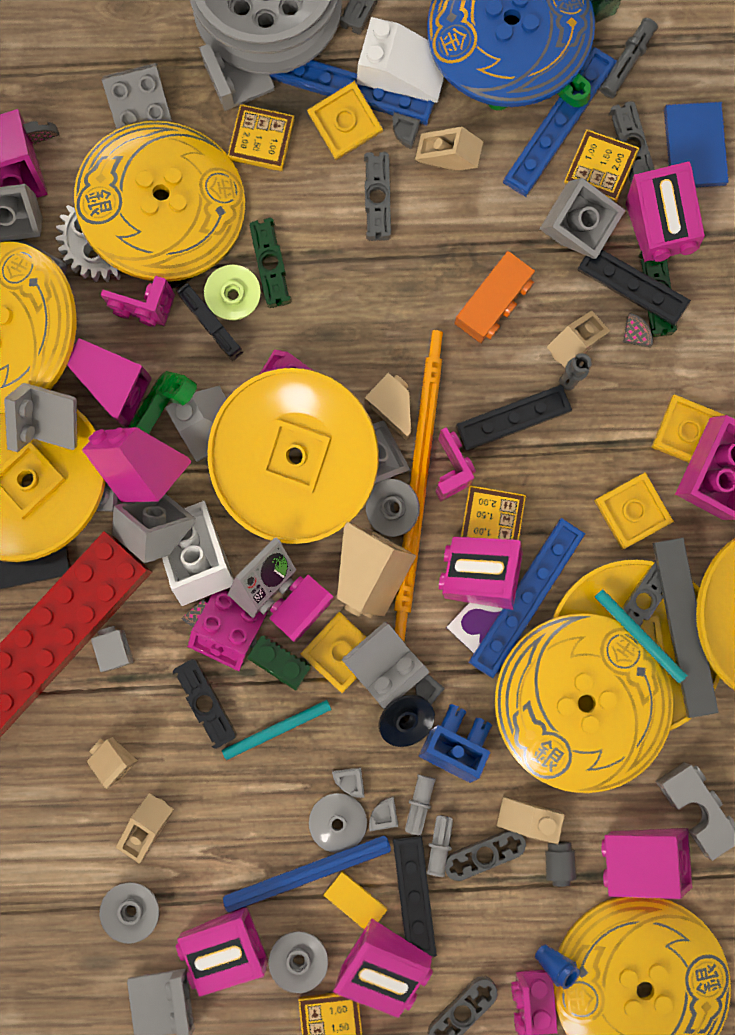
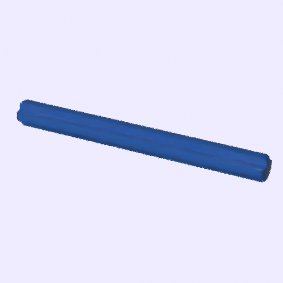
M386 836L375 838L224 895V907L227 912H233L390 853L391 847Z

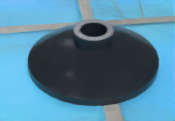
M417 695L397 698L383 710L378 724L379 732L382 738L392 746L407 747L414 745L425 738L432 729L435 720L434 709L425 698Z

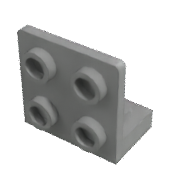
M210 43L199 47L203 63L224 111L274 91V84L269 74L246 72L227 64L222 60L219 51L213 52Z
M157 63L103 76L102 83L116 129L145 121L172 122Z
M23 383L4 398L8 450L19 452L32 439L71 450L77 447V404L75 397Z
M387 622L381 624L342 659L383 709L392 701L402 697L429 673V670L410 651Z
M187 969L130 977L127 980L134 1035L193 1034L195 1027Z

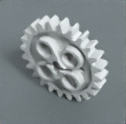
M67 205L66 208L70 212L69 216L60 215L65 225L56 226L58 231L63 234L56 237L58 243L63 244L58 248L59 252L65 255L63 260L67 265L72 264L71 269L75 273L81 270V275L85 279L91 273L92 279L95 282L98 281L100 275L103 276L106 282H109L110 274H114L119 280L120 271L108 264L99 255L95 258H88L93 248L87 242L83 233L79 232L80 226L75 208Z

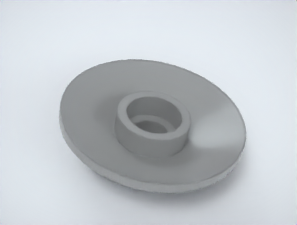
M387 479L376 484L366 502V514L370 524L376 531L385 536L395 537L407 533L413 528L419 516L418 497L412 487L401 480ZM396 502L399 504L400 507L398 513L394 510V504Z
M333 793L321 798L314 805L309 816V830L312 838L321 848L329 852L338 853L357 846L363 839L367 828V817L362 805L352 796L343 793ZM335 819H340L343 822V827L339 830L334 829L332 826V822Z
M135 882L121 883L113 887L103 898L100 906V922L105 932L118 942L131 944L142 941L152 933L158 923V901L152 891L142 884ZM127 906H134L136 908V915H129L127 913Z
M295 931L283 935L276 941L269 955V970L273 980L282 989L291 993H305L313 990L323 981L328 969V955L324 945L317 937L303 931ZM302 955L305 959L304 963L296 964L293 959L294 956Z

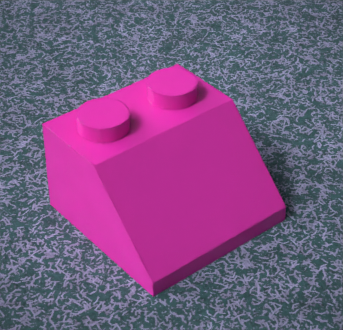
M309 575L305 578L299 576L289 589L292 593L286 600L280 598L270 609L273 614L269 619L294 642H297L335 599Z

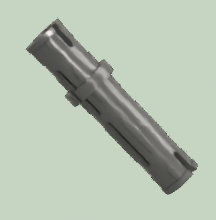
M644 18L633 37L627 39L625 43L626 48L599 88L602 94L609 98L616 96L617 91L629 75L639 56L645 54L647 50L646 45L658 29L655 21L650 18Z
M580 353L568 361L565 366V372L559 379V384H562L564 390L574 389L579 381L587 377L592 364L591 358L586 354Z

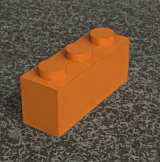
M507 251L456 316L454 324L479 343H482L486 337L491 340L500 328V325L497 323L504 315L508 318L518 305L514 302L520 293L525 296L535 283L531 280L535 270Z

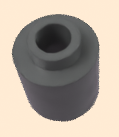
M559 841L558 844L549 842L548 850H545L546 879L553 881V886H570V881L576 880L575 850L572 849V843Z

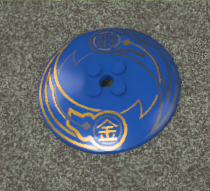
M432 0L427 22L428 42L432 57L438 69L449 83L472 99L502 107H520L535 104L562 91L583 69L591 52L595 33V17L590 0ZM514 15L519 19V22L509 25L504 21V18Z

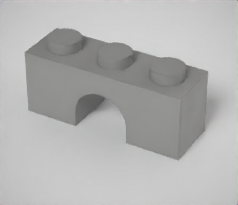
M684 762L655 782L672 807L679 810L689 803H697L700 806L702 812L701 820L698 825L689 830V833L704 856L713 861L735 846V821L730 816L726 817L720 809L723 806L722 801L713 790L709 792L703 782L706 781V778L702 771L696 765L693 767Z

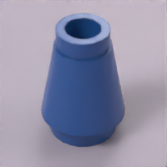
M546 944L541 946L536 952L535 958L557 987L561 986L563 989H568L576 982L580 974V970L576 967V962Z

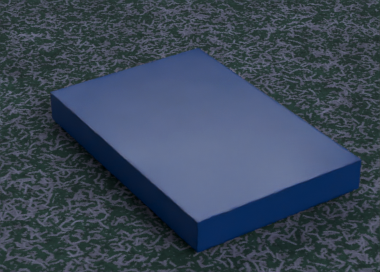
M722 102L666 105L664 116L669 166L690 161L695 187L726 186L728 184Z

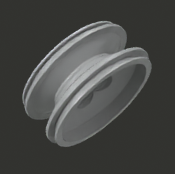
M190 0L198 32L205 44L210 43L214 53L219 51L222 60L237 69L269 75L293 71L318 56L333 38L340 22L342 0ZM242 12L247 13L246 15H238ZM289 12L295 13L293 15H287V13ZM264 25H271L269 28H262Z

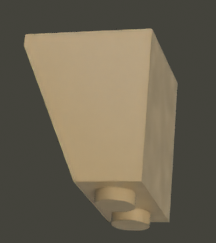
M346 522L343 532L337 599L345 603L344 608L354 615L360 616L363 614L369 618H372L373 615L384 617L416 555L371 529Z

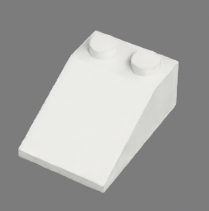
M371 17L358 62L357 84L438 103L444 76L432 57L428 40L399 23Z
M205 501L184 508L196 518L195 524L170 555L162 557L171 590L181 606L230 588L234 581L227 557Z

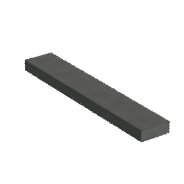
M684 538L652 543L676 664L688 675L680 683L687 718L719 713L709 662L702 649L698 635L696 619L697 602Z

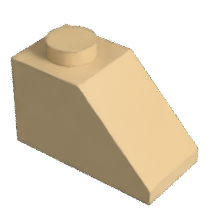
M463 127L423 133L420 136L415 160L420 163L455 171L477 168L483 141Z
M590 311L568 325L547 348L552 353L553 358L565 368L569 360L575 358L577 354H585L605 337L610 330L593 311Z
M387 373L365 397V403L407 441L411 435L410 395L407 390L409 386L398 375L393 377Z
M112 737L106 741L100 739L89 752L92 756L88 759L87 763L101 784L107 789L117 784L138 760Z
M149 793L130 818L116 848L140 864L166 825L174 809L168 806L164 800L156 798Z
M503 797L496 826L530 838L558 844L565 815L560 810Z

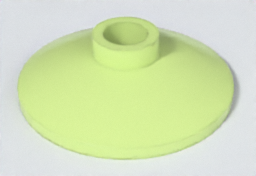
M226 265L218 268L209 276L204 287V298L208 308L217 317L229 321H236L249 316L258 306L261 297V289L256 276L247 268L239 265ZM233 291L239 294L235 300L228 298L229 294Z

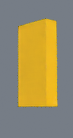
M344 871L339 873L323 894L324 897L364 930L371 918L379 922L388 910L385 905Z

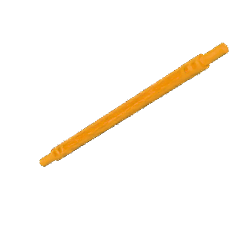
M432 330L429 357H426L410 480V486L415 491L419 500V516L413 528L404 534L402 548L415 554L416 558L396 594L394 611H397L394 631L402 641H405L408 613H411L440 384L442 367L440 354L443 332L439 330Z

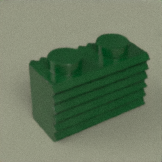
M267 635L259 638L247 657L248 660L295 691L298 690L312 668L311 664L307 665L306 661L302 662V658L292 655V651L288 652L287 648L283 649L282 645H278V642H273V639H268Z

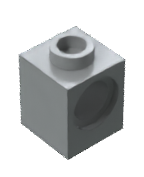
M111 626L97 631L99 636L91 638L100 672H108L134 663L124 630H115V626Z

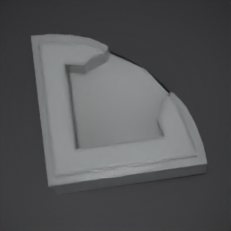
M361 767L332 771L334 781L342 791L353 797L365 798Z
M394 796L382 800L374 808L369 821V831L398 827Z

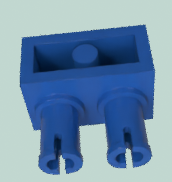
M450 704L441 726L437 725L430 730L418 757L471 783L480 778L490 755V751L482 747L489 730L492 728V724L489 722L483 724V719L475 718L467 739L456 733L466 715V711L462 708L457 711L458 706Z

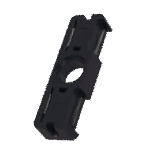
M188 282L176 290L180 299L232 362L243 354L241 347L195 293Z
M192 659L175 668L173 674L178 673L177 678L186 695L189 694L185 698L199 723L204 722L202 725L211 742H215V745L212 747L217 749L235 739L237 733L199 662L196 659ZM202 695L209 696L213 701V706L208 712H202L197 707V700Z

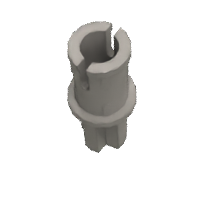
M420 774L417 776L418 779L413 798L409 800L411 807L405 831L413 835L422 834L427 810L432 807L429 803L434 783L436 782L435 778Z
M442 815L436 817L432 843H429V847H431L427 870L429 875L445 877L448 851L452 850V847L449 846L453 826V818Z

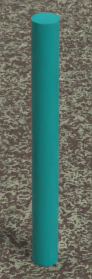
M603 589L595 596L604 608L678 683H681L688 676Z
M324 700L222 749L224 758L226 760L231 759L331 711L328 700Z

